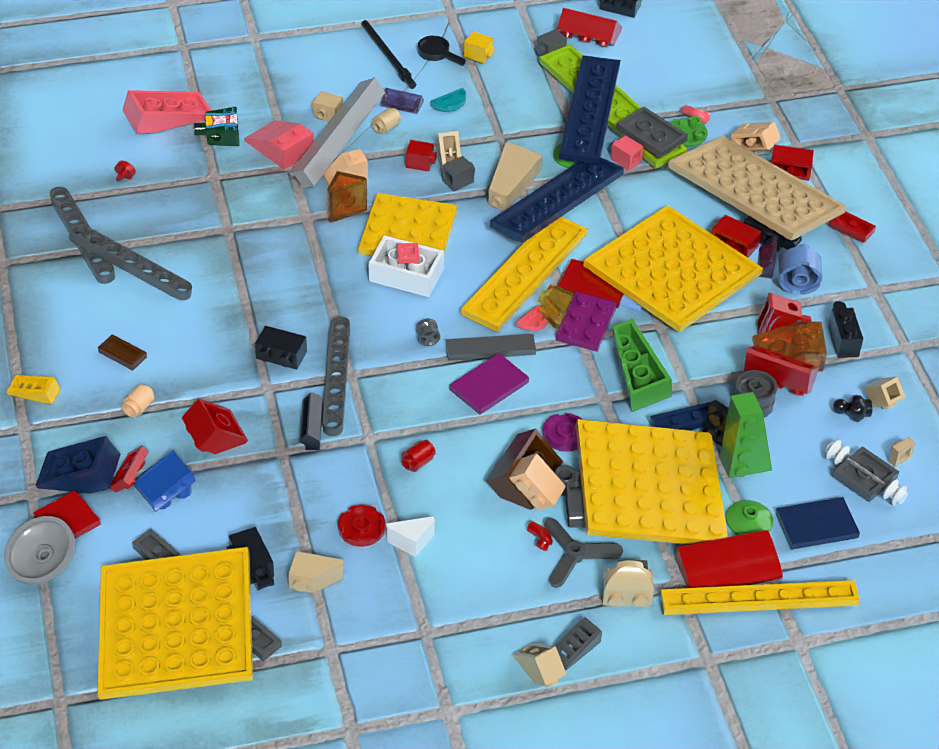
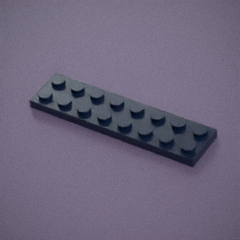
M582 56L559 159L589 164L600 163L621 60Z
M604 158L600 159L599 164L578 162L491 219L490 227L523 243L624 175V167Z

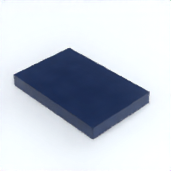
M844 497L776 508L775 514L791 550L859 538L860 532Z

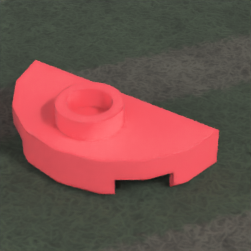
M537 305L518 320L517 326L526 330L540 331L546 327L549 317L544 314L545 310Z

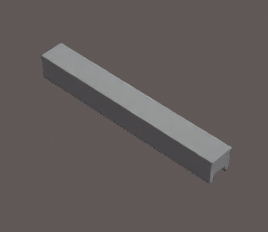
M375 77L361 81L291 170L289 174L291 177L295 176L300 183L298 185L299 189L316 185L385 94Z

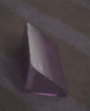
M385 87V94L382 96L380 106L418 114L424 99L422 95Z
M775 234L759 248L757 264L763 268L762 274L759 277H773L778 236Z

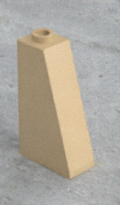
M507 141L489 188L488 205L502 211L511 207L542 171L543 155Z

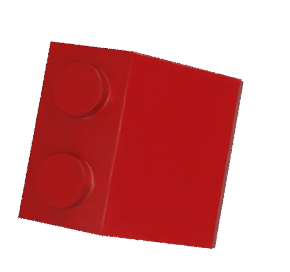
M198 398L182 416L187 432L191 434L195 441V447L202 452L218 454L246 444L248 441L230 409Z

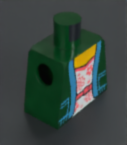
M237 107L207 111L205 113V123H194V134H207L208 145L240 146Z

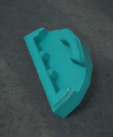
M460 88L431 100L430 106L440 111H456L464 106L466 91L464 88Z

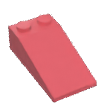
M128 90L122 109L135 132L140 134L157 133L205 120V113L212 111L200 92Z

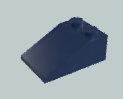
M107 436L48 451L35 486L38 489L68 492L75 490L79 493L89 494L104 491L111 486L121 454Z

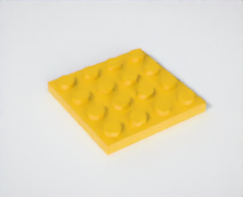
M377 193L358 247V254L373 256L384 235L443 250L445 254L458 205Z

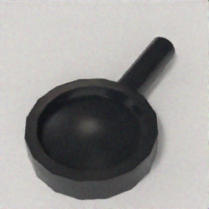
M431 35L420 39L418 42V54L425 60L439 61L446 58L461 66H464L466 63V59L449 51V42L443 37Z

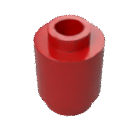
M418 441L401 454L402 465L405 469L416 472L433 459L436 450L430 441Z

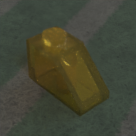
M550 284L546 291L542 290L538 302L541 303L539 312L558 330L567 313L574 293Z

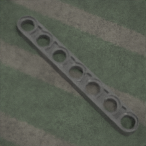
M55 187L50 191L51 203L68 232L70 226L77 223L90 227L65 187ZM57 195H64L62 198H55ZM66 207L72 208V209L67 210V211L62 210L63 208H66ZM71 220H79L77 223H70ZM76 244L99 283L107 284L115 279L112 263ZM96 258H101V259H102L100 262H93V261H92L93 259H96ZM104 271L110 272L108 275H100Z
M77 223L70 226L69 239L73 243L175 299L187 300L191 297L192 284L189 281L84 224ZM126 260H132L134 263L126 262ZM142 270H151L152 272H144ZM160 279H167L169 282H163Z
M343 316L333 318L330 323L322 420L323 432L328 436L340 435L344 426L350 321ZM337 325L346 326L344 329L335 328ZM338 340L345 342L342 345L334 344V342ZM336 356L344 358L341 361L333 360V358ZM339 372L342 376L333 377L331 374ZM332 389L341 390L338 394H332L330 391ZM332 405L339 406L340 409L332 411L329 409V407ZM331 422H336L339 424L337 427L334 428L327 426V424Z

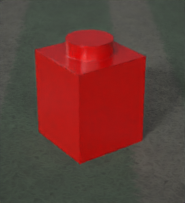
M410 140L406 151V168L429 172L431 165L436 163L437 152H434V143Z

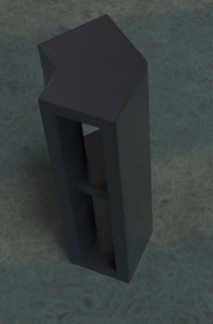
M312 392L302 401L299 442L305 445L306 450H320L323 399Z

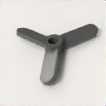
M548 518L545 521L546 529L550 531L551 535L565 550V555L549 579L551 586L554 588L561 587L576 563L581 562L583 559H618L623 554V548L619 544H583L579 541H574L557 520Z

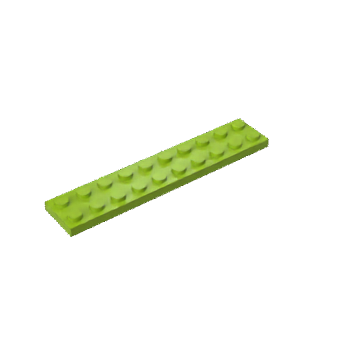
M570 44L540 56L539 63L574 94L583 55ZM617 85L608 126L622 138L625 135L616 130L617 123L642 107ZM681 144L662 158L643 148L642 157L656 169L669 163V160L686 153L688 148Z

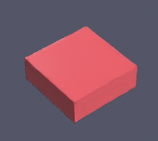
M418 243L396 244L398 264L419 263Z

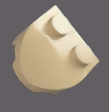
M632 560L620 561L617 563L616 568L611 570L607 568L605 570L602 605L613 607L652 606L654 594L653 572L651 569L647 570L644 568L642 562Z

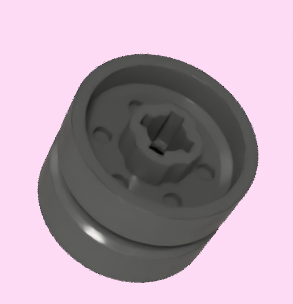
M760 370L743 372L736 380L734 395L754 392L763 411L764 418L767 417L774 407L777 392L775 379L770 374Z

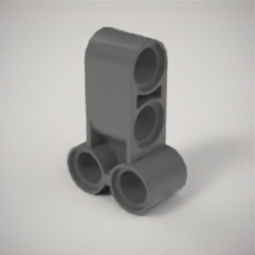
M561 465L557 467L555 474L566 486L561 496H565L568 528L585 527L580 469L575 471L569 465Z

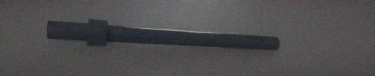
M363 20L361 25L397 70L400 79L406 82L411 89H414L417 84L412 79L409 70L402 66L367 20Z

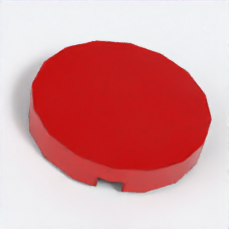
M369 505L351 506L348 508V511L339 516L338 520L340 537L352 546H371L384 536L386 529L384 515Z

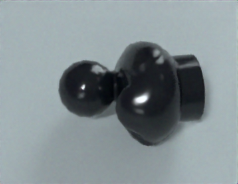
M853 395L848 402L844 399L835 400L833 410L837 414H844L848 411L850 418L854 422H860L864 417H871L872 401L871 399H864L861 395Z

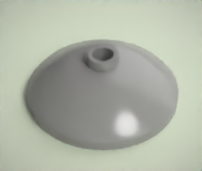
M52 516L37 517L21 525L13 533L5 549L4 559L8 572L17 581L29 585L42 584L57 577L68 566L74 554L75 537L71 528L63 520Z

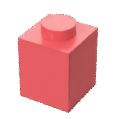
M625 135L612 144L611 160L629 171L642 162L644 146Z

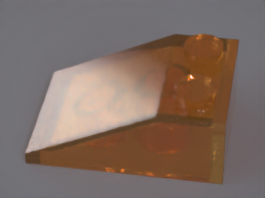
M799 321L753 336L754 346L757 345L819 367L818 372H823L827 351L822 322Z

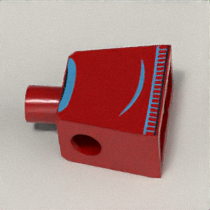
M768 293L756 321L758 337L793 338L798 327L810 328L811 316L802 315L800 302Z

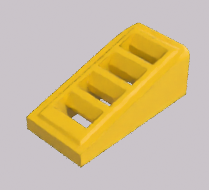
M15 375L6 392L11 396L53 404L60 391V386L55 377Z

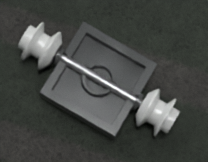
M841 440L832 441L825 450L827 453L826 459L834 458L835 465L841 464L834 470L833 477L868 502L872 501L882 491L883 499L892 498L893 506L898 503L902 504L908 496V492H906L907 486L905 485L900 488L898 486L899 480H896L899 476V471L862 446L850 456V447L848 445L841 447Z

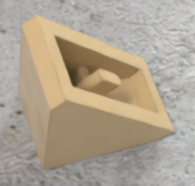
M458 131L438 133L437 156L442 173L443 164L461 157Z

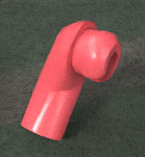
M684 105L681 109L684 115L690 117L698 116L703 124L710 120V114L707 111H701L688 105Z

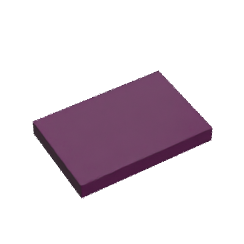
M498 353L451 383L449 390L481 415L529 383V376Z

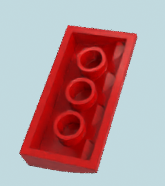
M768 530L680 546L676 550L675 560L687 588L744 586L783 578L777 551Z

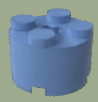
M800 244L798 247L788 249L779 255V283L785 291L792 294L793 291H800V294L805 295L816 291L820 287V282L822 281V259L817 251L811 249L807 244Z

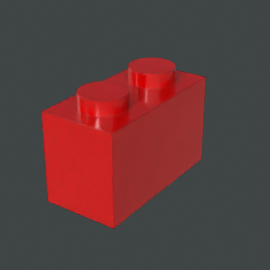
M774 145L771 163L800 180L809 181L814 150Z
M724 215L712 228L714 236L747 258L759 247L761 231L728 215Z

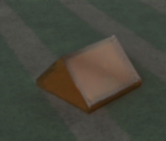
M340 171L336 172L327 189L328 221L330 223L367 211V179L365 177Z

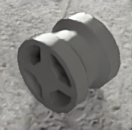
M428 318L417 323L416 332L420 344L423 346H433L439 342L440 332L435 320Z

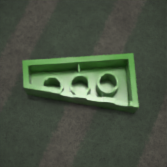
M630 319L612 326L613 344L631 412L672 397V379L634 320Z
M754 392L732 395L730 397L720 453V460L728 478L744 477L746 475L772 471L764 415Z

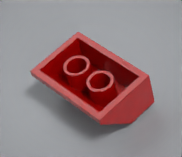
M563 8L557 30L566 38L572 39L573 36L580 37V41L590 43V40L596 41L599 46L608 47V45L614 46L623 27L616 20Z
M756 345L747 348L744 372L749 370L766 372L775 379L777 388L782 389L785 386L791 388L792 393L804 396V393H811L819 367Z

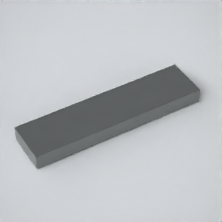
M533 334L446 339L448 361L492 358L498 353L504 357L536 355Z

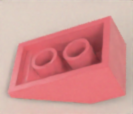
M274 120L245 137L244 141L285 170L298 162L314 142V133L300 123Z

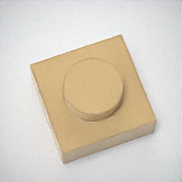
M910 437L903 441H897L890 449L891 453L888 462L896 467L910 459L915 442Z

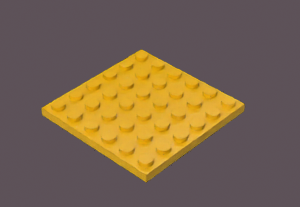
M669 205L584 259L583 264L584 267L679 333L759 277L763 271L761 266Z
M577 420L576 435L586 535L680 544H696L728 537L713 440L710 433Z
M248 547L101 566L97 690L100 700L253 680L250 556Z

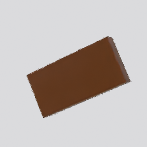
M113 334L98 346V353L132 371L147 358V352Z

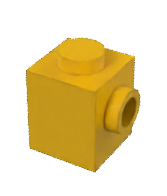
M473 31L464 41V57L484 64L494 54L495 47H493L492 37Z

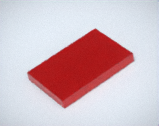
M571 259L558 285V291L573 296L576 292L614 301L617 302V308H619L624 294L584 267V262Z

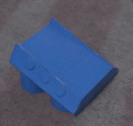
M172 450L140 474L133 485L156 512L159 509L169 507L171 500L175 497L184 499L190 496L192 493L191 485L196 480L192 470H189L175 451Z

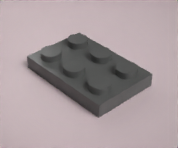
M644 106L618 122L616 130L643 145L645 149L659 158L685 143L688 138V134Z

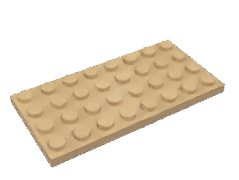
M720 136L669 160L668 168L677 174L682 175L692 183L697 184L707 192L714 194L722 201L729 203L739 211L746 213L791 241L845 213L846 205L725 136Z

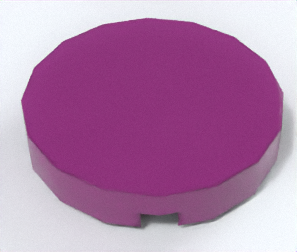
M565 413V415L554 414L543 425V438L555 450L562 452L578 450L576 422L578 419H583L572 413Z

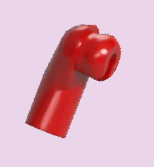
M531 521L527 527V532L539 538L536 543L538 548L547 551L553 543L550 531Z

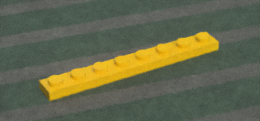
M855 580L661 589L660 594L664 615L858 606L860 601Z

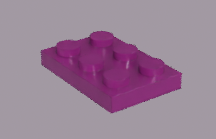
M576 292L557 332L556 341L598 352L617 309V302Z

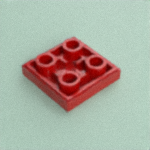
M75 490L33 512L34 518L52 516L63 520L71 528L75 539L101 525L100 519Z

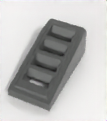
M586 617L580 620L555 645L565 670H568L601 643L602 631ZM577 638L581 639L584 643L582 644ZM571 644L577 650H573L569 645ZM561 651H565L570 657L567 658Z

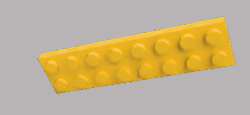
M563 217L548 225L526 240L461 308V315L498 332L587 236L588 229Z

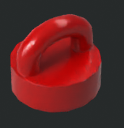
M124 160L118 161L114 167L118 174L116 181H120L123 178L130 180L136 173L134 166Z

